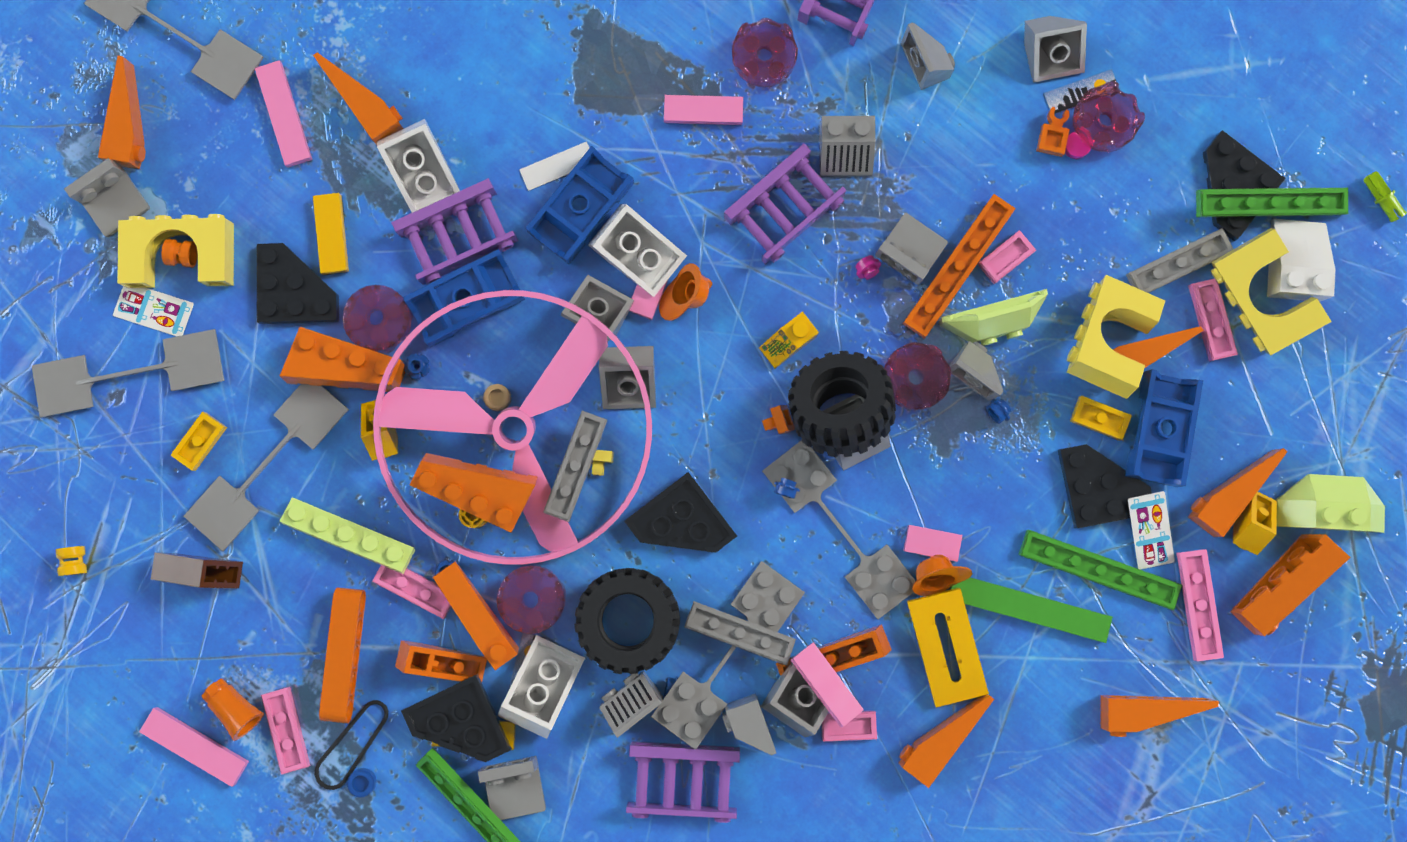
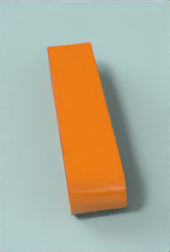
M337 587L334 591L319 709L320 721L348 724L351 720L366 602L365 590Z

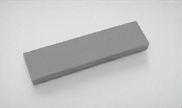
M1223 228L1126 274V277L1131 286L1150 293L1210 264L1232 251L1233 247Z
M581 411L543 513L570 522L607 424V419Z
M693 601L684 628L786 666L796 641L792 637Z

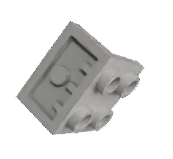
M109 158L64 188L70 198L84 206L102 234L108 238L118 232V220H128L129 216H141L150 209V206L123 167Z
M904 213L875 256L919 285L948 244V241L908 213Z
M537 756L483 766L478 771L479 782H485L489 807L500 820L546 810Z

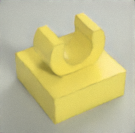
M596 450L592 461L593 475L604 476L605 463H613V451Z

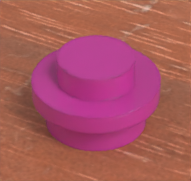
M872 255L861 259L855 266L857 270L856 275L860 279L866 278L868 280L879 273L881 262Z

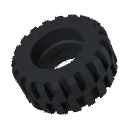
M840 351V354H832L830 352L824 354L825 357L821 359L816 357L810 361L811 365H805L799 371V376L796 375L791 383L792 388H790L788 393L789 408L798 436L802 438V442L806 446H813V450L820 454H823L825 451L831 457H837L838 454H844V457H851L852 453L855 452L860 454L867 452L868 447L871 445L873 448L881 443L880 437L885 438L891 431L890 426L894 424L896 418L891 378L887 376L886 369L882 365H878L875 359L869 356L864 358V354L854 352V354H849L848 351ZM839 394H856L865 399L861 406L846 414L834 415L819 410L825 401Z
M616 569L601 575L582 593L579 605L575 611V632L578 633V642L581 648L583 647L587 652L586 656L591 661H596L599 664L598 666L604 670L607 668L617 674H637L639 671H647L661 662L675 644L680 626L679 607L671 589L658 576L640 569ZM631 594L642 598L650 606L653 613L654 623L650 635L643 642L634 646H623L613 642L603 628L602 617L606 606L612 599L620 595Z

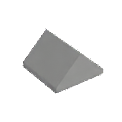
M587 275L569 302L592 314L617 336L634 300ZM566 307L561 313L562 317L575 324L581 318V315Z

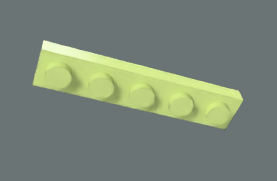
M293 497L280 519L283 525L401 574H404L415 552L414 547Z

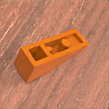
M401 640L395 667L407 674L461 682L478 674L482 682L487 659L484 656Z

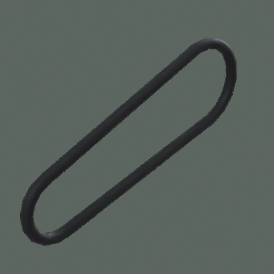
M379 700L368 702L317 762L314 775L321 787L335 790L347 782L349 776L353 773L387 721L389 711L383 702ZM373 704L380 705L384 710V718L344 779L334 786L323 783L319 777L321 763L369 706Z

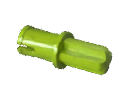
M1372 172L1363 179V182L1376 199L1374 203H1379L1390 219V222H1394L1400 216L1403 217L1407 214L1394 196L1395 190H1390L1379 172Z

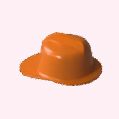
M689 263L685 265L662 294L659 302V312L665 320H675L688 308H698L706 302L712 281L701 274L696 264Z
M936 554L922 561L917 566V581L913 584V592L919 596L943 592L951 586L970 578L972 570L967 567L953 566L948 557Z

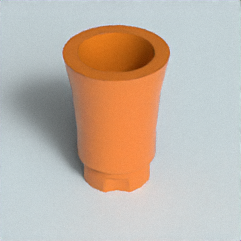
M223 678L213 682L201 696L208 703L209 709L224 725L233 741L242 738L250 732L264 716L262 711L248 702L232 685H228Z

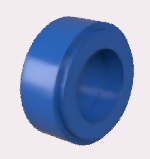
M357 769L347 780L349 792L353 796L360 798L369 795L376 787V776L369 769Z

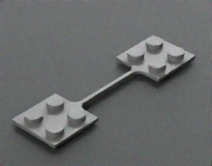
M150 0L85 1L84 4L127 32L139 16L146 15L200 49L201 57L191 72L234 100L254 73L255 68L258 67L264 58L221 29L209 45H200L148 12L147 4Z
M216 329L162 339L165 352V360L162 364L97 377L89 375L85 355L31 365L39 416L42 418L92 408L94 405L91 387L95 382L159 369L167 371L171 391L224 381Z
M300 384L274 414L288 429V434L240 488H234L223 477L219 476L183 517L219 549L225 551L260 511L245 497V491L290 439L298 437L314 450L349 409L323 386Z
M801 440L762 471L774 487H776L774 483L780 482L781 478L797 482L795 488L800 489V492L796 493L795 499L782 496L794 513L811 501L819 503L861 558L860 565L847 574L845 578L877 619H880L914 593L912 587L916 580L887 544L871 556L864 555L822 502V492L837 480L811 447L806 446Z
M761 561L730 605L744 614L747 621L778 632L805 592ZM731 646L705 683H699L685 672H682L662 703L651 716L695 750L727 706L726 702L712 693L710 685L735 650V646Z

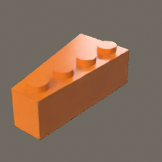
M299 327L280 377L287 384L323 385L378 391L382 377L392 357ZM400 359L392 371L385 392H390L401 385L405 375V364Z
M426 453L411 480L410 486L511 533L536 485L538 476H526L510 470L493 469L486 465H475L462 462V460Z
M1302 534L1230 612L1254 635H1270L1278 628L1279 623L1286 616L1292 613L1298 605L1351 557L1326 534Z

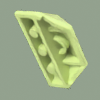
M1047 289L944 316L939 320V324L962 339L972 343L981 342L983 346L998 342L997 338L1007 336V339L1020 337L1023 335L1022 331L1032 324L1048 292Z
M1307 474L1276 499L1277 527L1384 533L1385 505L1364 477Z

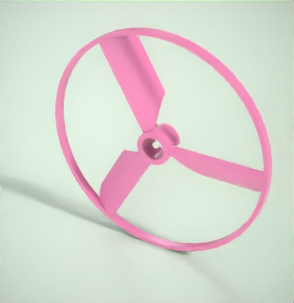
M501 290L473 295L449 304L428 317L406 337L394 353L380 382L375 401L373 430L376 456L388 489L400 508L417 527L441 545L469 558L489 563L523 565L552 560L574 552L604 533L620 517L636 494L645 474L652 441V418L647 390L640 371L628 350L606 325L592 314L563 299L538 292ZM523 296L556 303L581 315V318L521 407H508L501 411L495 420L466 392L396 387L385 394L392 371L411 341L438 317L459 306L485 298ZM608 336L625 356L641 390L646 414L645 449L640 470L625 500L603 525L578 541L567 521L543 513L552 489L529 443L533 438L536 428L533 416L567 404L572 400L608 347ZM518 417L523 420L527 427L526 435L518 441L505 436L501 425L504 419ZM381 427L493 435L497 444L502 448L515 451L512 471L526 476H538L536 485L523 509V513L539 544L551 552L527 557L488 555L460 546L441 536L414 513L397 489L384 456Z

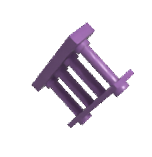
M804 0L799 9L797 21L807 25L810 17L815 18L818 16L853 32L849 44L854 46L857 38L863 39L868 28V24L865 21L875 0H844L863 9L858 22L820 6L821 3L818 0Z
M805 143L724 211V219L730 225L736 221L742 223L767 251L762 258V262L765 265L770 260L774 263L785 254L783 249L829 209L835 211L845 201L843 197L846 189L842 187L834 193L809 165L810 161L808 159L810 158L811 150ZM795 170L797 172L801 171L827 200L816 210L810 206L789 182L790 178L788 176ZM775 187L777 189L781 188L807 217L798 226L794 227L769 199L770 195L768 193ZM754 205L762 206L787 234L776 245L749 216V210Z
M489 178L391 222L395 232L401 238L404 236L409 238L423 269L422 272L415 275L421 284L426 283L428 285L440 279L441 276L497 249L500 252L507 251L514 246L513 243L518 241L513 230L505 233L491 202L492 196L497 193ZM474 204L482 206L496 237L484 244H481L467 214L468 207ZM452 214L458 217L472 248L460 255H457L442 223L444 218ZM428 225L433 227L448 259L435 266L432 265L418 234L420 232L419 229Z
M631 741L629 757H635V761H638L636 802H628L626 813H632V817L648 818L649 814L710 817L720 823L731 822V819H737V808L729 807L731 766L734 765V762L740 763L739 747L699 745L695 750L688 744ZM652 758H663L662 762L665 763L663 804L647 803L648 767ZM679 759L690 760V764H692L690 805L674 804L676 763H679ZM706 761H717V765L720 766L718 807L701 806L703 765H706Z

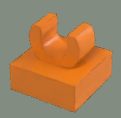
M787 405L771 408L772 417L762 420L765 431L777 428L778 434H784L795 430Z

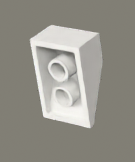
M425 119L377 141V148L412 213L460 191Z
M627 204L619 205L588 244L607 262L653 297L687 256Z
M1272 219L1271 228L1277 231L1289 252L1269 263L1267 297L1304 301L1310 297H1315L1319 302L1334 297L1335 265L1326 223Z
M536 635L501 705L498 716L547 739L585 658Z

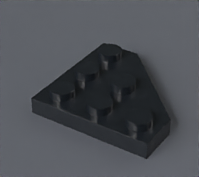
M1223 130L1216 135L1203 152V159L1207 165L1208 178L1206 179L1208 189L1278 188L1285 180V177ZM1256 216L1212 217L1213 226L1217 229L1223 228L1225 234L1233 241H1236Z
M284 243L257 244V323L339 322V295L295 255Z
M1087 444L1058 450L1074 529L1129 519L1128 499L1152 494L1149 485L1140 479L1125 476L1126 470Z
M689 472L624 521L639 542L716 553L737 537L736 533Z
M478 674L401 710L412 736L439 744L438 746L475 757L477 760L487 762L512 749Z

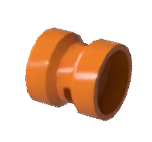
M166 239L163 242L161 255L165 265L175 266L182 264L184 267H195L198 260V251L194 241L186 240L183 243H179L175 239Z

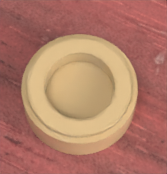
M493 384L484 392V403L493 411H503L511 403V393L505 386Z

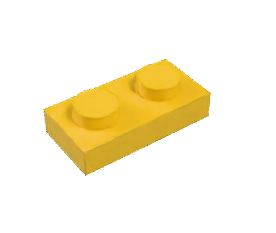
M1079 396L1070 422L1121 441L1125 436L1132 415L1087 397Z
M202 411L174 449L171 456L190 470L196 471L228 427Z

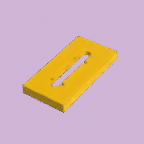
M958 587L908 600L907 605L935 707L989 694L961 589ZM937 613L945 615L961 675L959 681H952L950 678L935 623V615Z

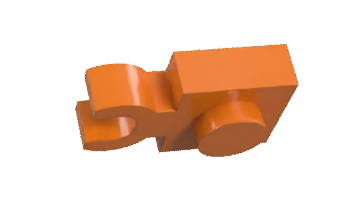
M1052 107L1047 114L1049 124L1044 123L1041 126L1036 151L1062 157L1065 154L1070 130L1062 126L1069 118V110H1065L1062 118L1058 119L1054 115L1055 107Z

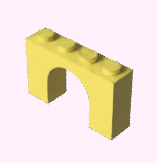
M209 214L208 218H198L196 215H182L181 219L157 215L155 219L148 220L141 216H129L128 220H118L117 283L127 288H155V258L158 249L166 239L185 235L190 236L197 247L198 282L206 286H234V223L221 214Z
M1273 228L1264 231L1211 262L1214 267L1211 270L1213 277L1218 284L1224 283L1228 292L1224 293L1232 307L1237 305L1242 313L1238 316L1246 330L1251 328L1256 337L1252 338L1254 344L1260 352L1265 350L1270 356L1332 322L1319 300L1315 297H1310L1291 309L1274 315L1261 313L1252 304L1249 296V286L1253 276L1262 267L1289 252L1277 231Z
M1105 275L1100 283L1095 282L1089 292L1088 297L1092 299L1086 305L1081 315L1084 322L1075 333L1076 346L1071 348L1067 356V361L1070 362L1067 373L1127 399L1139 388L1145 365L1112 350L1102 336L1101 323L1116 321L1148 334L1159 322L1165 300Z

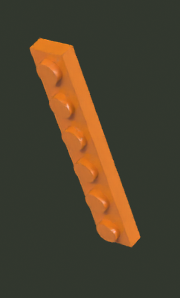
M992 195L903 322L906 327L922 338H926L1016 208L997 195Z

